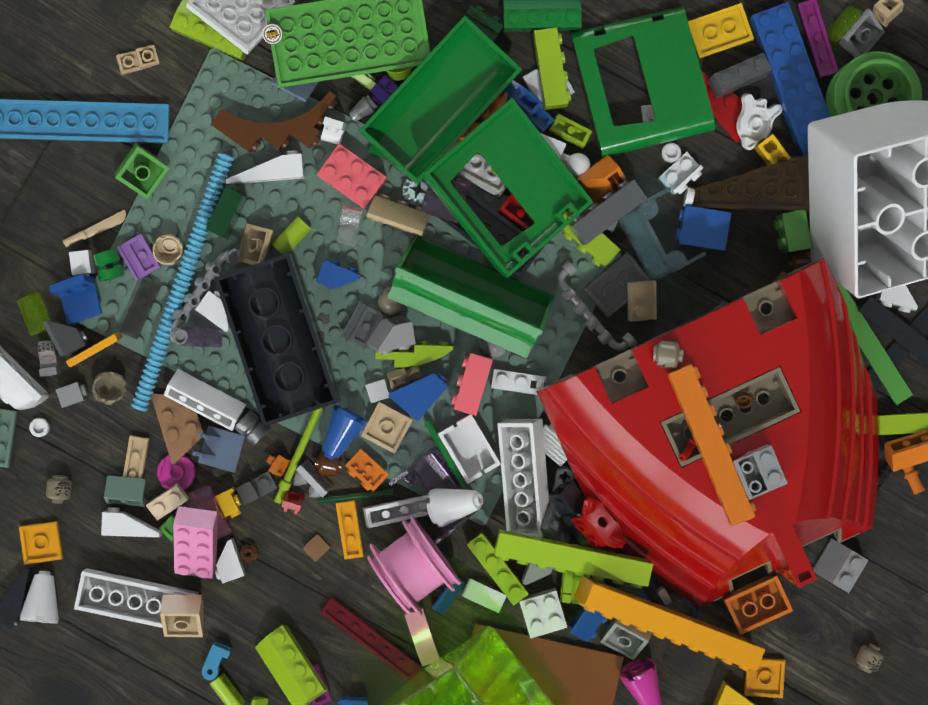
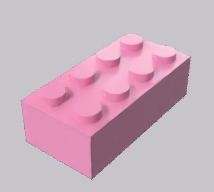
M178 506L173 524L174 573L213 579L217 563V511Z

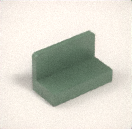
M107 476L104 499L108 504L144 507L146 481L141 478Z

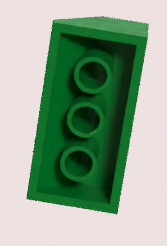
M503 0L504 32H534V30L556 27L558 31H580L582 27L581 0Z

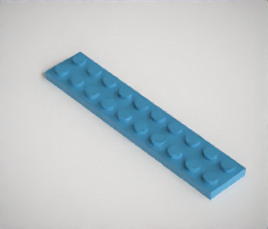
M0 99V139L168 143L169 104Z

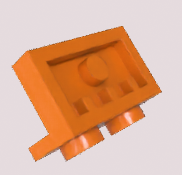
M362 448L345 465L348 468L346 471L353 478L357 476L362 481L360 484L367 491L371 489L374 492L389 475Z

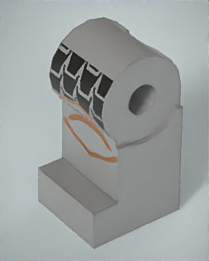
M39 341L40 377L60 375L59 353L53 341Z

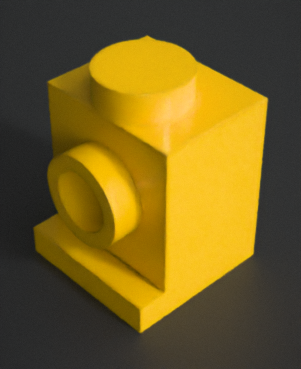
M235 487L215 496L225 517L230 515L233 518L241 514L240 505L242 503L239 496L233 493L236 491Z

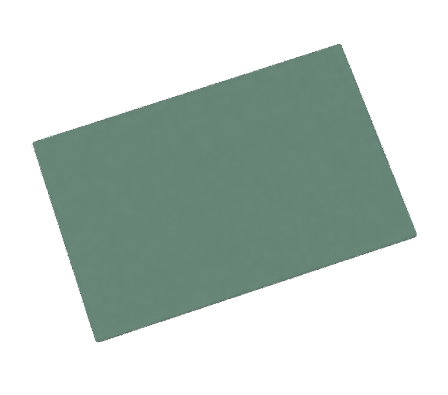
M211 49L169 131L168 143H163L157 155V158L170 169L148 200L140 194L137 195L110 249H117L118 246L123 245L139 234H143L153 252V245L160 236L172 234L182 242L183 253L174 264L163 265L159 263L161 268L136 281L118 251L120 257L118 264L122 265L125 275L104 282H100L97 275L95 283L102 314L78 323L107 338L120 331L123 337L117 343L149 358V352L152 351L150 348L154 345L152 342L156 340L155 335L158 334L156 331L160 328L158 325L162 322L160 319L164 316L162 313L166 311L164 308L167 307L168 304L166 302L170 299L168 298L171 295L170 290H173L172 284H175L176 273H179L178 267H181L180 261H183L182 256H185L184 250H187L186 244H189L188 238H191L192 227H195L194 221H197L196 215H199L198 210L201 209L200 204L203 203L201 200L205 198L204 193L207 192L206 187L209 186L207 183L211 180L209 177L213 174L211 171L215 169L213 166L217 163L215 161L219 157L217 154L221 152L234 158V161H231L232 166L229 167L230 172H227L228 178L281 155H287V151H298V154L303 155L304 179L232 185L223 184L224 189L225 187L231 189L234 186L245 192L244 196L248 199L228 240L207 230L209 233L205 236L207 239L203 242L205 245L201 248L203 251L199 253L201 256L197 259L199 262L195 265L197 268L193 271L195 274H192L193 280H190L189 283L191 285L188 286L187 289L189 291H186V294L194 293L196 290L195 280L199 277L204 278L207 273L205 266L208 262H214L228 248L239 250L246 223L275 231L274 242L298 216L312 230L290 254L294 257L318 332H322L325 336L322 344L341 399L340 402L335 404L340 405V409H348L367 421L370 420L379 402L413 419L395 454L362 437L363 429L343 452L342 456L351 460L362 448L389 473L386 478L422 496L428 495L430 490L436 488L462 490L424 423L431 419L436 430L440 432L452 424L455 427L458 426L456 422L469 415L468 413L454 410V405L451 402L454 392H459L460 386H457L459 375H464L465 367H462L465 355L469 356L470 353L485 357L481 354L478 347L480 338L406 306L399 315L412 321L416 342L414 345H419V341H430V345L438 346V342H449V346H453V350L445 356L429 363L418 365L422 378L432 373L438 375L440 372L448 379L446 383L449 386L418 422L391 398L374 403L370 402L366 384L385 379L390 394L401 387L392 389L386 373L402 368L409 370L411 367H394L395 360L375 359L374 349L369 346L365 349L343 337L342 333L359 302L380 312L378 296L387 287H392L396 275V267L414 234L368 219L366 215L371 203L364 210L317 176V173L337 147L336 144L320 140L316 147L312 146L309 149L291 136L289 138L291 142L286 149L282 148L279 151L261 138L259 148L255 152L252 150L249 153L210 124L221 109L247 121L275 123L296 118L320 103L311 97L304 102L272 85L274 78L216 49ZM335 109L332 111L328 110L325 117L347 124L341 145L387 177L386 182L376 196L379 197L380 194L391 197L390 201L398 203V200L409 203L403 195V185L408 177L403 173L400 174L385 159L368 153L371 143L359 132L365 124L359 121L355 122L351 117ZM322 124L321 127H316V129L321 133L319 137L322 136L324 124ZM457 175L453 178L454 181L497 213L508 199V196L504 194L499 198ZM419 182L417 187H410V189L415 191V198H417L419 193H426L421 189V182ZM433 191V195L430 201L418 207L427 210L429 205L437 196L436 193ZM409 203L408 207L416 210L417 206ZM427 210V214H430L424 235L421 238L496 270L478 247ZM561 230L541 250L521 279L514 274L511 275L515 279L554 295L555 298L541 336H538L527 358L509 350L499 358H490L493 359L477 415H473L500 463L497 423L506 419H539L544 408L538 395L491 388L494 369L546 376L547 381L544 382V387L558 381L587 321L583 314L579 317L572 309L575 305L571 300L566 302L560 295L563 290L558 285L557 277L562 269L561 264L568 260L577 272L572 276L566 275L565 282L592 313L596 304L583 288L621 256L619 252L606 267L601 265L597 267L590 260L592 257L587 252L585 254L580 252L576 248L578 244L573 240L568 241L562 235L563 231ZM273 245L271 246L268 260L282 256ZM330 259L340 262V267L346 270L348 266L358 270L357 274L361 276L360 280L335 290L316 282L324 260L329 262ZM225 260L221 265V272L218 275H214L210 281V288L200 296V302L208 291L213 293L215 290L218 291L214 280L215 277L252 265L240 261L237 264H231ZM113 264L105 266L106 270L114 268ZM193 307L189 313L188 321L180 326L188 334L187 341L182 345L172 341L168 343L169 349H166L167 354L164 355L163 366L175 372L178 369L186 372L198 380L204 381L225 394L246 404L245 407L259 413L232 331L230 330L229 333L225 332L196 311V307ZM322 313L328 314L330 317V321L326 325L318 320L319 315ZM410 345L411 352H414V345ZM394 349L392 352H399V349ZM531 380L530 388L536 389L537 381ZM334 404L323 407L309 439L323 445ZM313 411L278 423L303 435ZM501 465L487 473L482 469V476L470 482L469 486L463 489L476 490L483 497L481 508L465 516L480 525L487 523L503 491Z

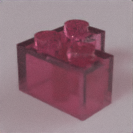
M210 484L188 493L191 500L188 502L190 508L217 511V540L233 533L229 519L224 516L215 498L217 494Z

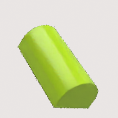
M558 114L549 132L583 149L592 130Z
M297 216L272 245L282 255L290 254L312 229Z
M224 673L209 683L225 705H245L246 701Z

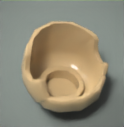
M172 234L160 236L153 245V256L157 262L163 265L174 264L183 253L182 242Z

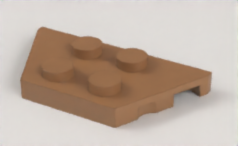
M153 393L151 397L171 463L174 465L203 438L197 436L198 432L203 433L197 412L164 395Z

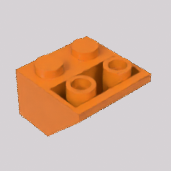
M607 155L577 179L593 203L596 202L598 204L604 201L602 197L608 192H616L619 189L617 186L625 181L626 177L620 167Z

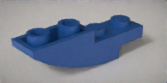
M514 80L502 91L507 93V101L510 98L515 100L540 133H543L555 120L541 107L542 101Z

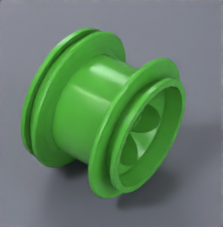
M869 52L854 58L833 76L826 93V106L830 117L855 111L856 108L864 109L888 103L889 99L895 102L922 101L921 83L914 69L902 58L887 52ZM865 75L871 78L872 82L870 85L864 82ZM884 80L890 83L889 90L883 87L882 83ZM851 89L858 92L857 99L851 97ZM868 95H871L872 99L875 100L874 105L870 104V100L867 99Z

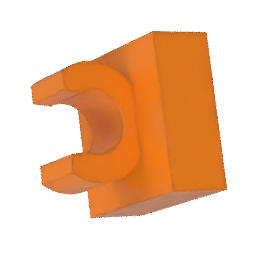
M269 455L266 462L272 466L268 471L282 477L291 460L282 455H278V457Z

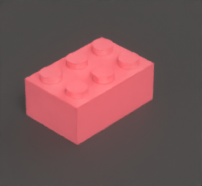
M340 143L317 173L319 178L364 210H366L387 180L386 176Z
M470 353L469 356L465 355L462 367H465L464 375H459L457 386H460L459 392H454L451 402L454 405V410L477 415L493 359Z

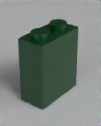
M234 186L231 189L225 187L206 230L228 240L248 199L244 196L245 192Z

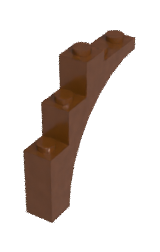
M329 91L320 103L308 112L296 118L275 123L247 121L221 109L210 125L249 153L252 150L255 152L259 148L261 138L279 151L282 148L286 149L291 142L289 139L291 136L311 149L312 146L316 147L321 140V137H319L321 133L316 127H321L328 110L332 111L338 103L336 101L337 96Z

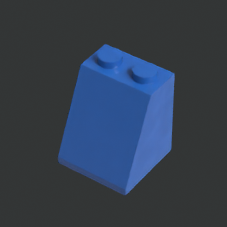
M440 372L438 375L432 373L391 392L388 396L418 422L449 386L446 383L448 379Z

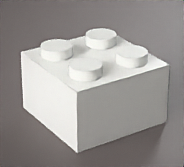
M556 588L528 595L520 601L530 639L567 628Z

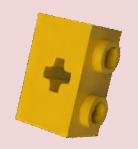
M773 134L754 147L767 166L791 159Z

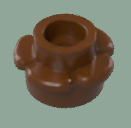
M740 390L734 394L735 403L740 408H748L752 404L754 395L749 393L748 390Z
M254 545L242 546L241 552H239L240 559L244 560L245 563H252L253 560L258 558L257 548Z

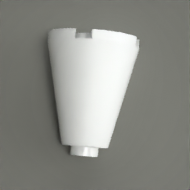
M436 488L430 490L427 498L430 497V503H427L428 514L433 524H438L437 527H443L479 510L483 504V497L476 490Z
M39 571V574L34 575L20 614L21 621L58 623L54 576L50 575L51 572Z

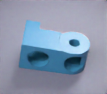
M216 641L212 644L202 668V676L206 680H214L221 670L220 663L223 657L227 659L230 656L232 648Z

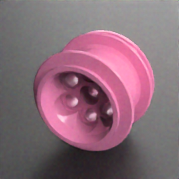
M411 516L409 523L402 520V524L407 531L406 534L383 551H380L371 543L370 549L374 557L369 555L367 559L400 607L407 614L411 612L410 608L412 607L417 614L422 615L423 612L418 604L420 600L443 583L453 592L455 591L453 585L455 583L458 585L462 583L420 523Z

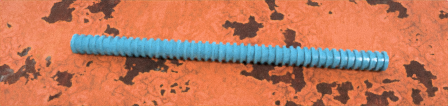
M220 152L217 154L219 157L215 160L217 162L213 166L215 169L211 171L213 174L209 177L211 180L207 183L209 186L206 187L205 198L201 200L203 203L200 204L199 215H196L197 221H194L195 227H192L191 238H188L189 244H186L185 256L183 255V261H180L181 267H178L179 273H176L177 278L174 279L176 282L172 284L173 290H170L171 295L168 296L170 299L166 302L168 304L167 307L164 308L166 311L162 313L164 316L160 319L162 322L158 325L160 328L156 331L158 332L155 335L156 340L152 342L154 345L150 348L152 351L149 352L148 363H145L146 369H143L142 380H139L140 386H137L136 398H133L134 403H131L134 409L144 412L148 410L146 407L150 404L148 402L152 398L150 395L154 393L152 390L156 387L154 384L158 381L156 378L160 375L158 374L161 371L160 366L164 364L162 361L165 360L166 349H169L168 343H171L170 330L175 321L173 313L177 309H183L182 303H185L184 297L186 291H189L187 289L188 286L191 285L189 282L193 280L192 274H195L193 271L197 268L195 265L199 262L197 260L198 257L200 258L201 256L199 253L203 251L201 248L205 245L203 242L204 240L206 241L207 238L205 236L209 233L206 227L218 204L217 201L220 200L219 196L222 195L221 190L224 189L223 184H226L225 178H228L227 172H230L231 161H234L232 156Z

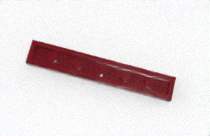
M331 597L320 611L321 614L409 682L413 680L422 668L418 662L334 597Z

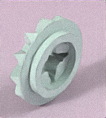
M408 178L403 185L404 198L412 205H424L432 198L433 190L424 178L420 181L421 189L426 193H419L417 198H415V191L410 189V187H417L419 183L415 184Z

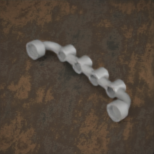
M228 248L214 262L206 264L205 270L207 273L204 278L199 277L195 280L196 290L194 293L186 294L184 297L186 304L183 309H177L173 313L175 321L170 330L172 342L182 345L187 341L188 334L180 328L181 324L188 321L192 308L199 305L200 296L210 288V281L214 275H218L221 272L222 263L226 260L228 263L237 264L241 260V252L238 249Z
M568 260L561 264L562 269L557 277L558 285L563 290L560 295L566 302L571 300L575 306L572 309L579 317L582 314L587 319L585 324L591 331L596 329L600 334L597 336L598 340L604 346L608 344L611 348L618 351L625 350L628 347L632 349L638 345L630 333L622 337L624 340L622 343H617L613 339L611 334L601 325L600 321L565 282L567 274L572 276L577 271Z

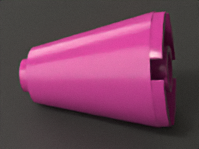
M646 658V661L641 662L640 659H637L623 666L622 673L619 672V677L639 705H662L657 668L654 660Z

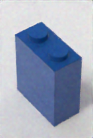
M684 206L683 210L680 209L678 221H681L680 229L677 228L675 240H678L677 245L725 251L731 213Z

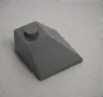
M45 320L42 322L60 356H70L89 346L87 342L89 338L84 330L81 331L80 328L57 321Z

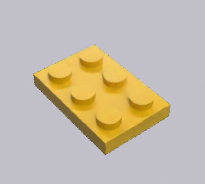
M742 3L688 21L698 59L754 40Z

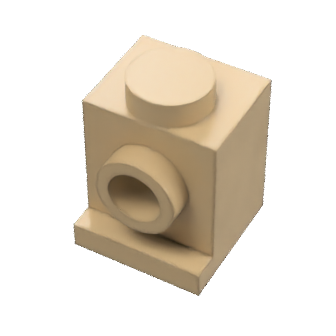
M880 0L874 5L872 13L886 27L890 21L902 12L904 3L902 0Z

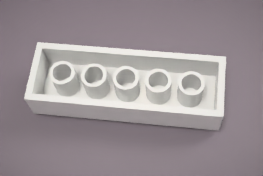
M506 419L497 423L506 530L543 538L545 535L540 530L549 504L542 419Z
M86 568L81 573L74 609L163 628L160 617L162 596L170 594L198 595L199 592Z

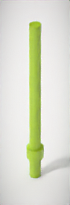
M323 408L312 412L284 479H281L278 485L279 490L274 499L276 503L281 504L286 491L290 489L291 479Z

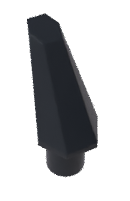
M887 462L878 471V483L883 484L892 472Z

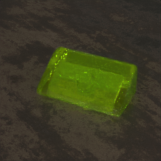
M848 6L828 29L827 35L829 40L834 44L838 43L863 14V11Z
M30 294L17 300L30 336L46 331L42 322L50 319L40 294Z

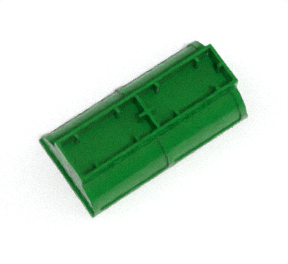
M464 16L366 122L359 132L373 145L372 148L400 174L403 173L415 184H418L424 178L423 173L445 155L522 69Z
M415 234L396 267V275L387 297L525 358L528 357L538 336H541L555 298L550 293L511 276L506 278L495 269Z

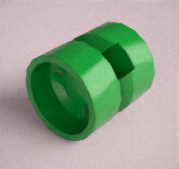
M117 249L93 255L95 266L99 267L97 272L100 282L113 280L125 275L122 265L118 264L120 257ZM113 264L114 268L108 270L105 269V266Z

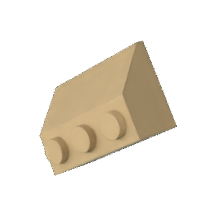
M380 194L379 197L374 196L366 215L368 219L423 237L430 217L426 209L417 206L415 210L408 207L409 203L398 200V203L390 201L391 197Z

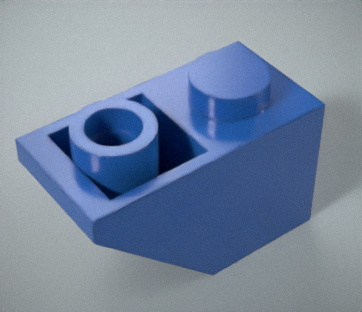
M330 259L329 262L324 260L316 282L335 290L360 280L361 276L357 274L358 270L349 266L346 270L340 267V262Z

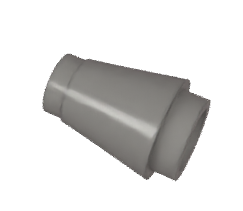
M370 95L363 96L349 112V115L356 122L375 112L378 105L371 99Z

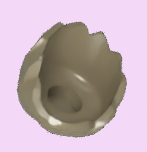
M102 372L93 380L92 393L97 401L112 405V403L117 402L123 397L127 390L125 387L127 383L123 376L118 373Z

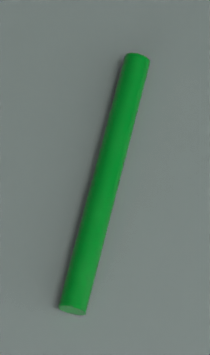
M431 419L424 423L460 487L462 490L467 488L469 485L443 444Z

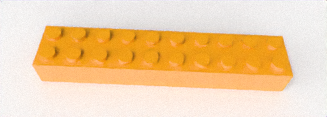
M586 576L581 578L574 598L579 601L578 604L589 612L595 613L596 610L603 617L611 620L615 618L626 626L631 624L636 626V629L645 633L648 630L658 638L664 639L666 637L674 644L679 646L684 644L688 649L695 652L700 650L706 656L714 659L718 657L729 665L734 663L745 671H749V669L757 671L765 652L764 648L748 638Z

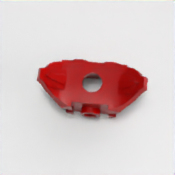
M587 496L582 509L583 515L571 519L577 530L585 536L589 545L594 549L604 546L623 548L626 540L618 521L611 517L603 507L604 504Z

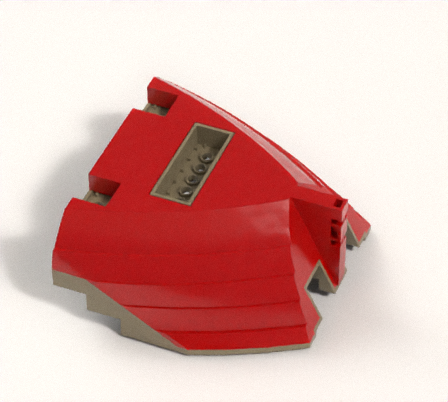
M826 257L785 274L784 278L587 370L576 375H568L536 390L584 498L586 499L589 496L604 504L603 507L611 517L618 521L626 540V544L620 549L628 556L651 560L653 563L651 574L698 608L734 593L733 579L763 565L769 576L778 572L798 588L817 580L804 552V546L834 533L839 544L873 528L878 484L879 452L877 397L862 359L846 302ZM763 303H768L771 306L770 313L763 314L760 307ZM660 341L678 342L680 350H684L683 362H678L676 368L658 367L656 361H653L654 347ZM688 364H692L693 367L696 366L700 373L699 383L701 386L704 385L709 397L706 400L709 405H713L717 415L714 419L723 428L725 435L722 438L724 443L728 442L733 454H730L732 462L752 450L769 444L775 452L788 483L753 498L752 501L756 507V511H754L755 517L735 526H731L728 522L700 452L695 449L685 461H680L678 458L686 449L685 446L691 438H687L684 434L685 429L689 426L666 373ZM617 371H622L625 374L624 381L620 383L614 380V374ZM743 389L748 390L749 393L754 395L750 410L747 413L740 411L734 399V394ZM761 393H766L768 395V402L762 405L758 402V396ZM724 410H729L732 413V418L729 421H723L721 418Z

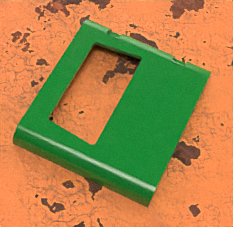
M683 6L570 33L602 158L607 155L613 156L715 130L714 116ZM658 17L662 18V20L653 22L652 20ZM604 31L603 35H594V33ZM633 37L655 120L614 126L594 50L619 40Z
M513 98L505 102L423 173V177L496 270L506 278L511 276L593 203L592 199ZM477 152L481 154L533 220V225L503 246H500L451 184V180ZM565 210L571 214L566 220L561 215ZM521 249L527 253L522 259L517 254Z

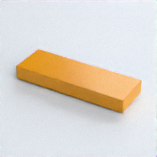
M118 331L70 358L66 363L69 367H72L122 339L123 336Z
M355 500L336 502L344 559L364 557Z

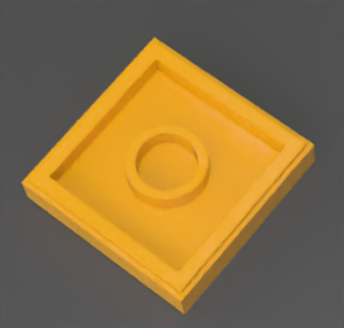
M58 521L19 526L24 564L63 559Z
M762 658L757 671L752 669L745 671L744 695L783 698L785 659Z

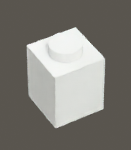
M91 250L69 252L73 276L80 274L90 276L89 274L95 273Z

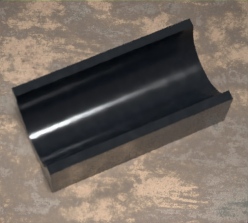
M288 253L214 278L263 427L341 401L293 255Z

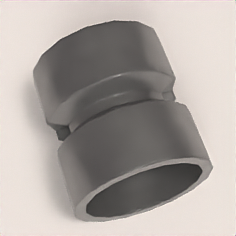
M250 410L234 429L241 435L246 434L247 440L255 446L271 428L269 426L263 427L262 421L258 422L259 417Z

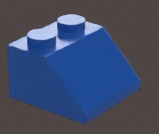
M581 606L568 625V629L571 634L588 642L590 638L593 640L599 632L597 628L601 623L604 624L608 618L603 617L596 610L595 613H592Z

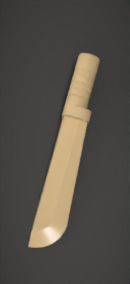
M125 210L64 239V245L68 247L81 239L85 240L121 224L126 217Z

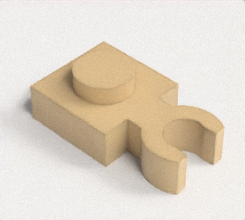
M418 365L411 367L409 370L402 368L386 373L392 389L410 384V380L422 378Z

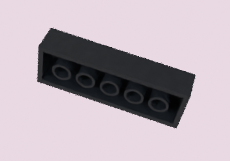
M451 180L453 187L500 246H503L523 232L456 181ZM436 196L427 210L478 247L440 198ZM542 247L538 252H536L513 274L519 279H521L526 270L529 268V266L532 264V262L535 260V258L538 256V254L544 247ZM521 249L517 254L522 259L527 253Z

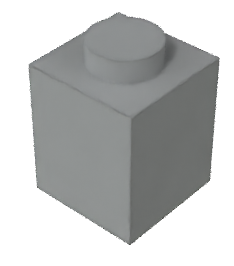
M76 382L56 389L62 408L88 400V390L85 384L82 385V382Z

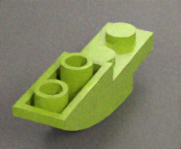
M419 341V345H414V352H411L410 348L389 354H380L375 351V359L395 360L394 367H411L437 360L451 352L453 346H449V342H438L437 346L430 345V341Z

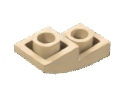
M154 45L116 55L121 75L159 64Z

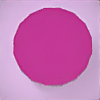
M168 455L161 460L157 469L158 479L166 489L178 483L185 490L192 485L196 475L194 463L185 455L174 465H172Z

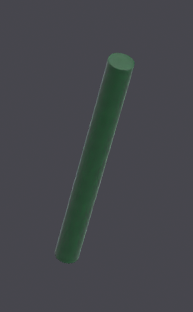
M393 488L374 490V492L369 490L317 497L318 504L391 496L394 495Z

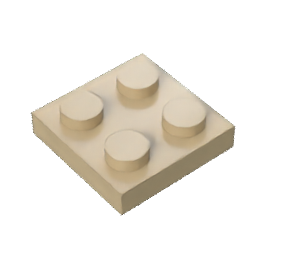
M379 402L361 436L395 454L413 419Z

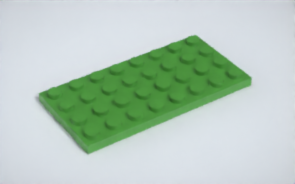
M323 0L265 10L267 25H278L283 34L278 43L271 44L278 88L419 66L430 54L422 0Z

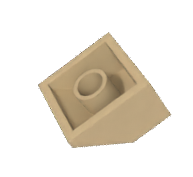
M163 595L160 617L164 637H203L204 606L202 595Z

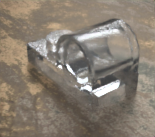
M343 205L336 243L356 247L363 209Z

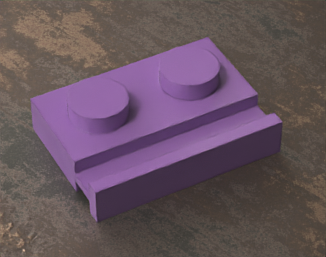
M139 234L117 247L136 281L161 268L143 234Z

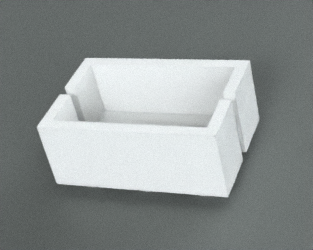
M471 414L457 421L456 424L458 426L455 427L452 424L438 432L439 437L467 484L482 476V469L487 473L501 465Z

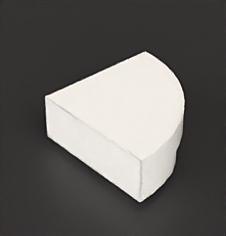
M660 586L657 588L656 591L664 604H670L672 600L664 587Z

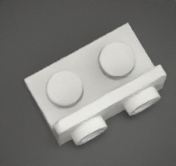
M686 152L658 179L673 195L677 192L681 194L688 188L686 184L691 179L695 181L702 175L700 171L703 169V166H699Z

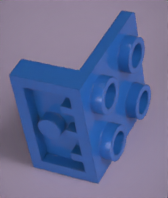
M80 274L49 286L52 294L61 297L67 325H73L102 314L93 277Z

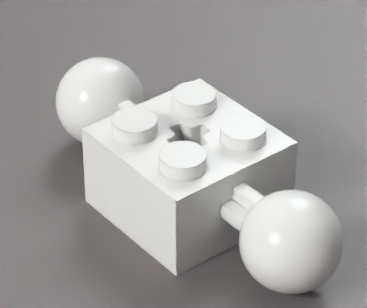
M540 133L575 178H578L590 168V161L587 156L581 153H575L571 156L563 153L566 143Z

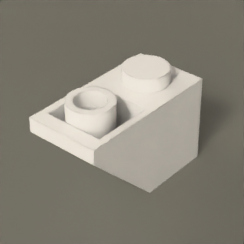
M906 285L877 293L876 300L880 301V304L891 308L894 305L899 307V311L910 313V311H916L918 308Z

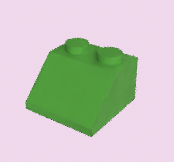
M135 143L114 175L116 179L148 200L170 168L151 152Z

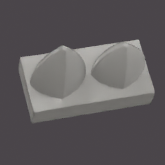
M309 459L296 469L293 485L299 486L309 483V497H323L334 487L324 475L318 474L317 468H314Z

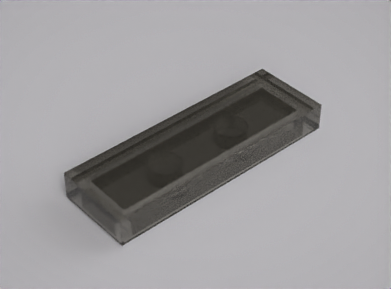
M145 279L142 280L119 332L135 339L139 338L159 294L160 286Z

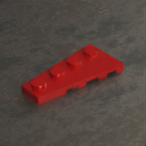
M701 71L713 116L720 123V126L732 137V140L737 143L740 137L737 133L736 123L742 110L741 98L731 92L716 99L708 84L711 77Z

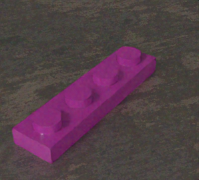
M809 0L797 4L798 13L818 77L822 78L839 72L817 0Z

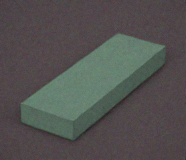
M0 408V467L10 468L18 413L16 410Z

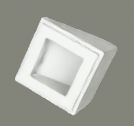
M385 379L366 384L371 403L390 398Z

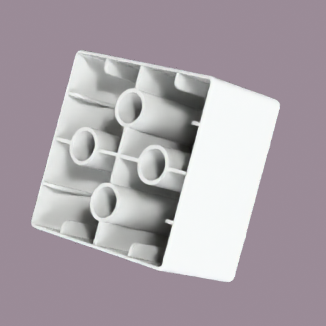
M913 100L884 103L809 123L808 169L810 239L812 248H810L811 261L826 257L835 280L857 298L928 279V101Z

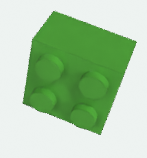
M794 211L776 216L774 228L779 233L777 245L778 249L782 250V254L812 248L806 211Z

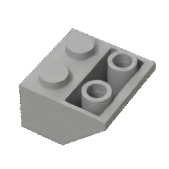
M401 315L382 319L368 339L367 346L380 354H389L394 349H409L410 345L416 344L412 321Z
M769 444L752 450L733 461L749 500L788 484L775 452Z

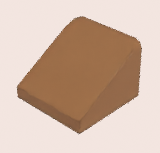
M318 534L303 547L305 552L315 562L331 548Z

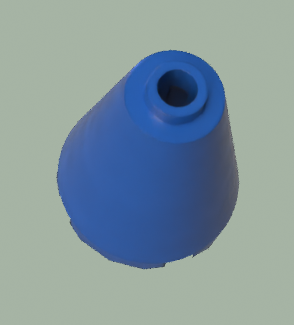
M334 404L332 407L321 448L324 451L323 455L331 460L334 457L339 458L368 423L360 415L348 409H340L341 406Z

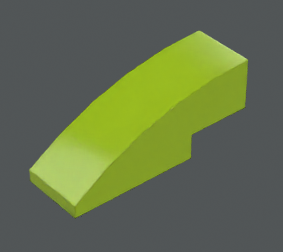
M928 412L877 416L878 435L911 434L928 430Z

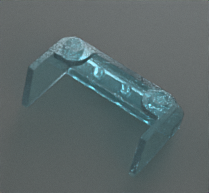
M670 187L649 197L619 220L645 272L653 280H659L706 256V253L702 252L687 260L680 251H672L666 254L648 220L655 217L658 213V205L655 199L671 191Z

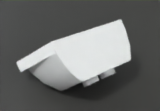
M0 346L1 400L18 410L34 408L44 402L50 394Z

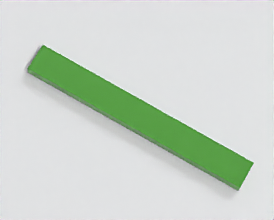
M836 281L846 302L859 348L894 404L898 405L913 394L863 315L858 312V307L848 291Z

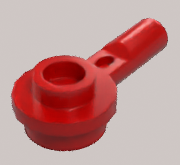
M693 437L685 446L686 449L678 456L680 461H685L692 454V451L698 450Z

